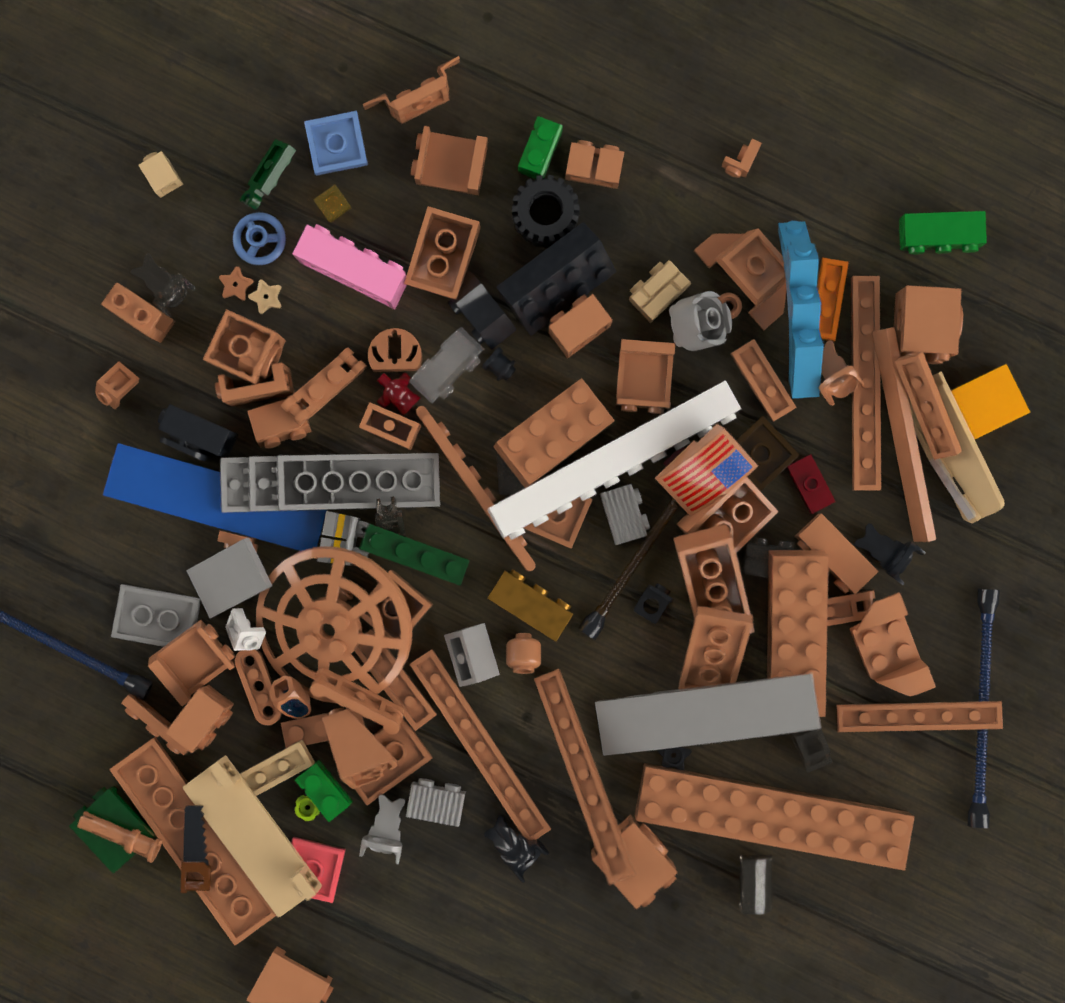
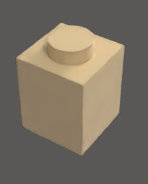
M162 151L148 154L144 157V162L139 164L152 189L160 198L183 185L169 159Z

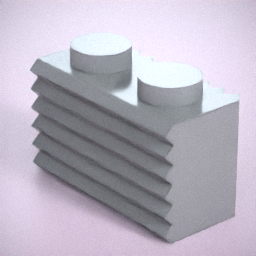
M632 484L600 493L615 545L647 536L646 530L650 529L646 514L641 515L638 504H642L638 488L633 489Z
M419 778L418 782L412 783L406 817L459 827L466 791H461V786L445 783V787L434 786L435 781Z

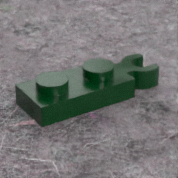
M275 139L247 183L251 187L244 192L240 201L256 210L261 204L262 196L264 194L269 195L270 191L276 187L280 175L290 164L296 150L289 144Z

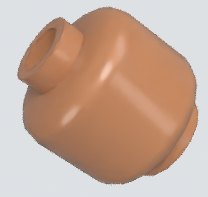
M530 633L516 634V638L509 640L506 644L507 666L512 668L514 673H534V669L541 665V643L537 639L532 638Z

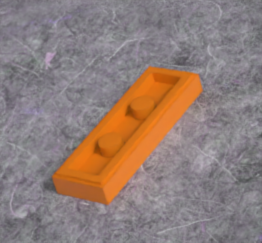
M823 257L820 261L817 279V289L821 300L819 331L822 340H832L834 342L836 341L849 262Z

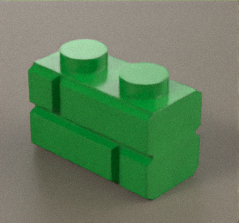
M538 116L533 127L534 130L530 134L518 165L519 173L534 179L539 175L545 178L563 129L562 125Z
M320 760L295 779L301 789H305V794L328 822L333 820L353 802Z

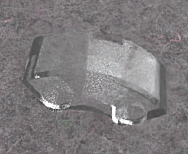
M462 327L440 346L441 349L431 360H426L409 381L431 403H434L439 397L444 400L454 390L452 384L466 370L471 372L481 361L478 356L484 348Z

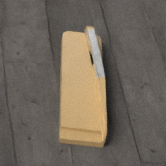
M941 371L933 375V379L962 451L955 456L934 460L909 399L915 433L929 462L953 497L962 518L967 522L974 523L1001 510L1005 502ZM952 477L956 479L965 494H961Z

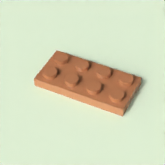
M698 606L678 689L735 683L752 627L753 615Z

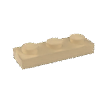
M300 740L243 771L240 775L257 796L314 765L315 761L303 740Z

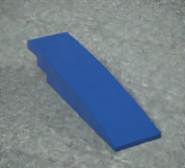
M119 443L116 447L103 495L299 551L318 546L326 511H328L221 513L220 472Z

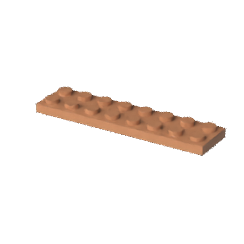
M154 737L109 770L158 839L162 840L163 846L181 870L184 851L185 807L187 805H194V803L183 790V786L188 783L157 738ZM202 817L205 821L202 827L206 829L203 834L206 836L204 843L207 844L205 851L208 852L206 859L209 860V865L211 866L210 891L196 892L232 943L237 945L277 915L206 819ZM188 872V879L204 880V877L199 872Z

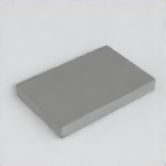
M249 537L186 570L209 618H213L273 586Z
M121 584L111 637L164 647L197 623L201 600L197 597Z

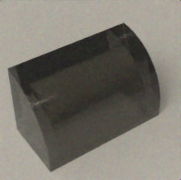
M740 855V910L742 914H764L772 911V855Z

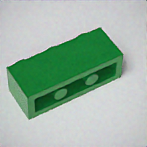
M985 211L904 214L899 218L900 251L908 250V254L912 255L923 254L925 250L935 249V253L938 254L950 253L952 249L962 248L964 253L977 252L978 248L987 243Z

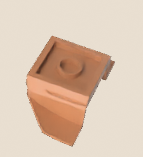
M457 56L438 66L439 78L431 77L420 84L421 87L413 91L408 89L399 93L396 96L397 99L391 103L384 93L364 103V109L366 110L384 101L392 117L403 124L449 100V86L444 70L460 63V57Z
M759 229L747 231L745 234H712L694 250L708 268H711L718 262L755 304L748 313L763 330L783 314L787 290L783 256Z
M898 592L875 601L861 623L850 628V632L867 675L877 683L911 697L933 689L936 686L928 666L919 656L904 617L908 613L901 594Z

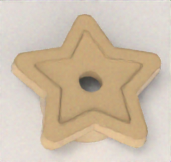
M259 280L257 291L249 294L248 298L258 304L260 314H263L268 308H281V303L278 299L281 286H269L263 280ZM265 294H268V299H264Z

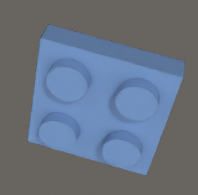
M357 111L304 121L316 176L368 165Z

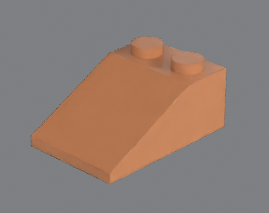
M428 206L404 284L456 300L480 231V222Z

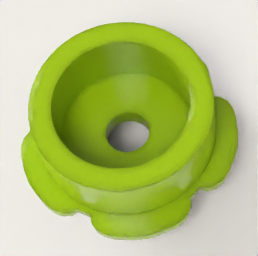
M302 795L296 800L294 810L299 818L311 821L315 819L316 815L320 814V811L308 796ZM306 805L310 806L309 810L305 808Z

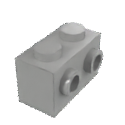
M485 623L444 635L459 687L479 683L500 675Z

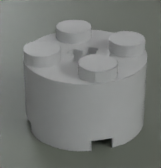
M712 291L700 293L681 299L670 307L669 314L674 333L673 340L678 347H684L689 351H698L723 344L727 340L725 337L731 332L732 317L729 307L726 303H721L717 298L720 297L717 293Z

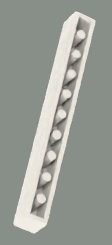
M724 381L493 505L487 511L502 538L509 536L513 540L525 533L523 528L533 523L537 527L549 520L547 515L557 510L558 514H561L573 507L571 502L580 497L582 501H585L597 494L594 489L604 484L607 489L620 481L618 476L628 472L629 476L642 470V463L651 459L652 463H655L666 457L665 451L673 446L677 451L690 444L688 438L696 434L701 438L712 429V425L718 422L725 425L736 419L735 413L741 407L729 385Z

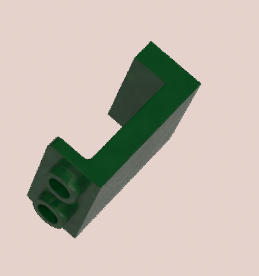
M115 785L108 790L105 787L99 790L92 797L95 802L89 808L85 805L72 816L75 821L69 825L113 874L136 853L132 852L129 854L124 850L123 846L78 828V822L85 811L130 831L133 829L140 830L142 835L151 839L155 836L151 827L147 826L116 793L118 789Z

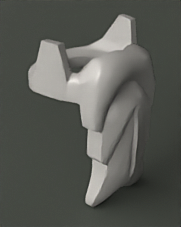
M380 794L378 798L379 812L375 816V823L371 826L369 834L362 838L359 856L362 857L366 848L369 847L375 852L396 854L395 862L399 864L402 843L400 842L401 831L398 830L401 822L399 814L405 804V799L400 798L391 801L385 795Z

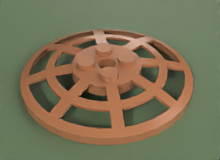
M331 546L313 547L300 551L277 566L269 575L271 583L273 584L277 577L285 572L291 587L281 598L277 611L264 606V601L270 588L260 592L256 607V627H264L263 617L275 622L276 635L283 654L275 658L266 636H264L261 644L265 656L275 671L281 677L284 675L292 677L283 668V666L291 662L301 673L314 679L316 672L307 668L297 659V657L307 652L315 659H318V669L325 668L329 670L330 662L342 660L352 673L342 675L341 677L349 681L359 679L369 691L375 694L380 693L389 686L402 671L412 644L410 611L402 592L390 575L373 560L360 553ZM311 558H334L330 575H312L300 580L293 566L298 562ZM345 561L368 572L382 587L369 596L357 584L343 578L342 572ZM314 584H328L326 597L312 600L305 587ZM339 587L353 593L361 602L352 608L345 601L338 599ZM295 594L304 607L298 618L284 614L289 601ZM388 596L394 603L399 617L401 638L384 637L383 621L376 605ZM367 611L372 618L375 635L362 633L359 616ZM283 625L294 628L297 631L300 643L291 649L286 642ZM323 625H332L335 635L326 634ZM359 644L373 646L370 657L363 666L352 656V653ZM382 648L399 649L397 659L391 671L378 684L367 672L377 662ZM302 685V688L308 692L309 697L323 702L336 703L325 696L316 697L312 695L310 689Z

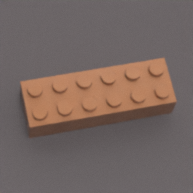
M769 550L767 679L812 673L819 717H826L828 555L823 550Z

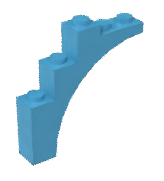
M805 221L778 223L788 301V382L792 398L819 397L820 390L818 387L821 382L823 342L819 331L821 300L817 289L819 258L815 244H811Z

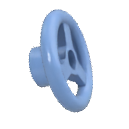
M256 212L243 217L237 223L233 232L235 251L241 259L253 265H265L273 262L280 256L285 247L286 235L282 224L274 216L267 213ZM253 221H266L275 228L277 233L268 234L262 226L255 225ZM245 226L248 228L246 240L251 245L247 252L241 244V233ZM257 234H262V240L259 242H255V236ZM277 242L276 248L272 253L264 257H255L260 247H263L266 243Z

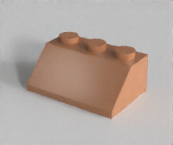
M746 477L733 489L692 516L686 514L677 525L685 534H690L727 524L733 539L735 552L737 553L778 511Z

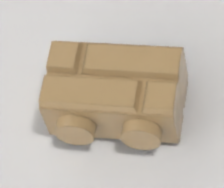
M669 260L665 264L660 261L651 269L649 273L652 276L645 283L640 280L630 289L632 295L629 301L650 323L691 285V282Z

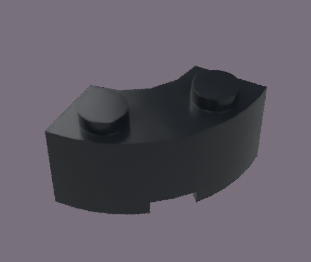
M469 270L465 274L457 299L450 298L451 300L447 303L456 315L461 312L474 328L471 334L481 345L485 342L492 350L517 329L490 296L482 283Z

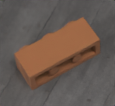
M822 513L817 514L795 535L799 540L796 545L801 550H823L828 555V573L830 572L837 579L834 584L845 594L847 592L856 594L879 572Z

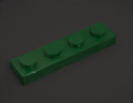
M369 523L359 547L360 550L460 586L470 562L468 559Z

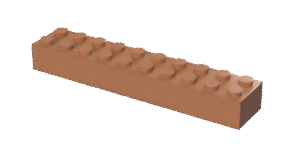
M644 763L635 810V819L640 822L899 870H905L914 823V816L906 811Z

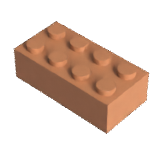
M581 378L497 441L494 448L521 484L527 488L608 428L615 420Z
M727 524L675 537L674 542L694 619L698 606L751 615L733 539ZM752 623V627H751L750 633L755 632V631H754L753 623Z

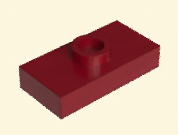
M811 454L786 467L810 514L836 502Z

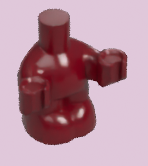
M406 372L400 378L393 380L383 373L377 380L384 387L383 395L377 400V403L383 408L392 403L402 416L421 397L407 387L412 378Z

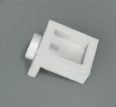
M232 608L226 624V630L234 651L260 649L266 634L265 628H251L250 621L246 619L243 608Z

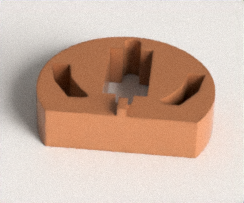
M392 328L384 330L375 336L369 346L368 360L374 372L419 371L422 364V350L417 339L411 333L403 329ZM397 332V336L401 337V359H397V363L393 364V360L389 359V338H393V333ZM414 347H417V352L413 360L408 361L413 354ZM377 348L378 354L384 362L376 360L373 349Z

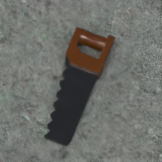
M187 805L185 807L181 893L193 890L210 891L211 866L209 865V860L206 859L208 852L205 851L207 844L204 843L206 836L203 835L206 829L202 827L205 823L202 819L204 813L201 811L204 807L203 805ZM188 872H199L204 877V880L188 879Z

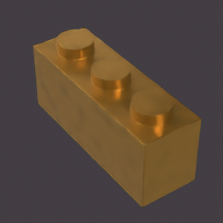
M513 569L510 573L504 571L488 599L556 642L573 616V613L569 611L571 606L557 598L556 602L546 597L548 591L537 584H534L533 588L524 583L526 577Z

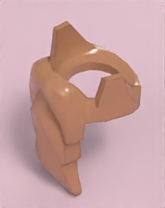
M827 341L823 349L821 374L826 380L818 389L829 405L833 406L835 403L832 396L844 398L856 390L858 381L862 386L864 383L855 368L846 365L844 359L837 355L833 341Z

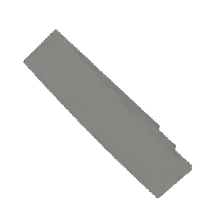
M439 453L220 458L221 513L440 507Z
M812 673L659 691L651 694L595 702L603 756L748 739L821 728Z

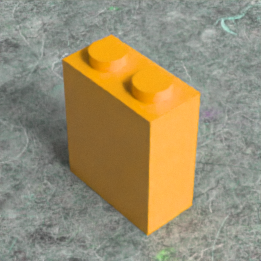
M1007 364L951 390L974 439L1030 413Z

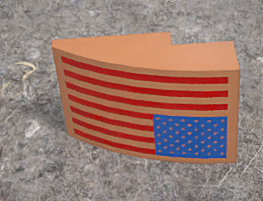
M716 424L698 443L693 441L655 479L687 514L692 516L733 489L755 470L758 465L725 428Z

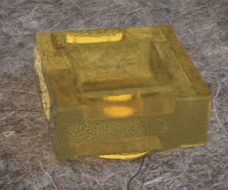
M333 185L313 199L329 223L351 209V206L336 185Z

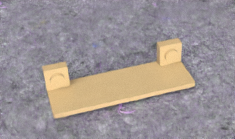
M226 755L183 786V790L194 805L204 806L201 810L204 813L203 817L278 917L284 915L304 899L308 901L317 894L322 884Z

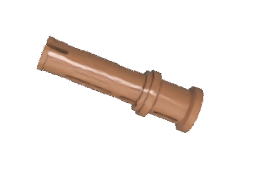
M87 811L83 813L78 822V828L123 846L124 850L129 854L134 852L144 856L150 863L156 858L162 844L161 839H151L142 835L141 831L137 829L132 831L124 829Z

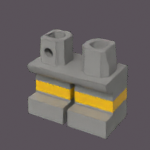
M326 511L322 535L344 538L347 541L321 538L320 547L345 548L368 558L369 552L356 547L357 537L363 538L368 523L360 521L361 518ZM318 558L317 562L333 563L334 558ZM345 561L344 565L352 566L353 564Z

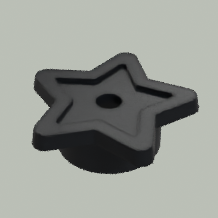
M682 747L657 750L663 757L662 767H675L678 770H684V760L692 753L690 749ZM672 753H676L675 758L671 757Z

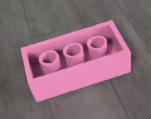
M316 224L314 228L306 225L293 252L294 257L299 263L393 309L396 308L407 286L404 284L406 274L401 265L391 260L386 264L378 258L379 255L366 248L362 252L354 246L355 243L342 236L337 240L333 238L334 236L330 234L329 230Z

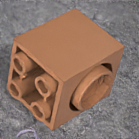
M905 286L895 294L894 328L900 357L923 352L928 364H943V361H949V358L958 354L959 338L963 326L961 289Z
M226 310L203 360L254 385L265 383L273 374L271 365L279 362L286 340L277 332Z
M630 814L618 827L636 875L613 884L638 909L641 905L643 907L649 905L656 897L654 893L661 887L664 889L669 887L676 880L674 875L678 872L673 861L666 855L668 850L647 825L644 823L640 825ZM593 847L591 849L592 860L604 872L597 850Z

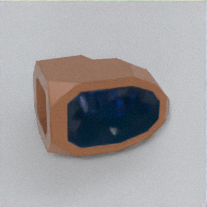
M285 675L273 682L270 688V696L277 710L285 716L295 719L303 718L310 714L311 700L308 692L302 688L300 682Z

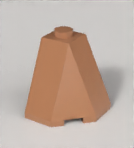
M344 708L334 709L328 713L329 716L322 718L340 778L352 789L377 781L384 776L383 770L388 767V770H392L398 766L397 760L348 708L345 710Z

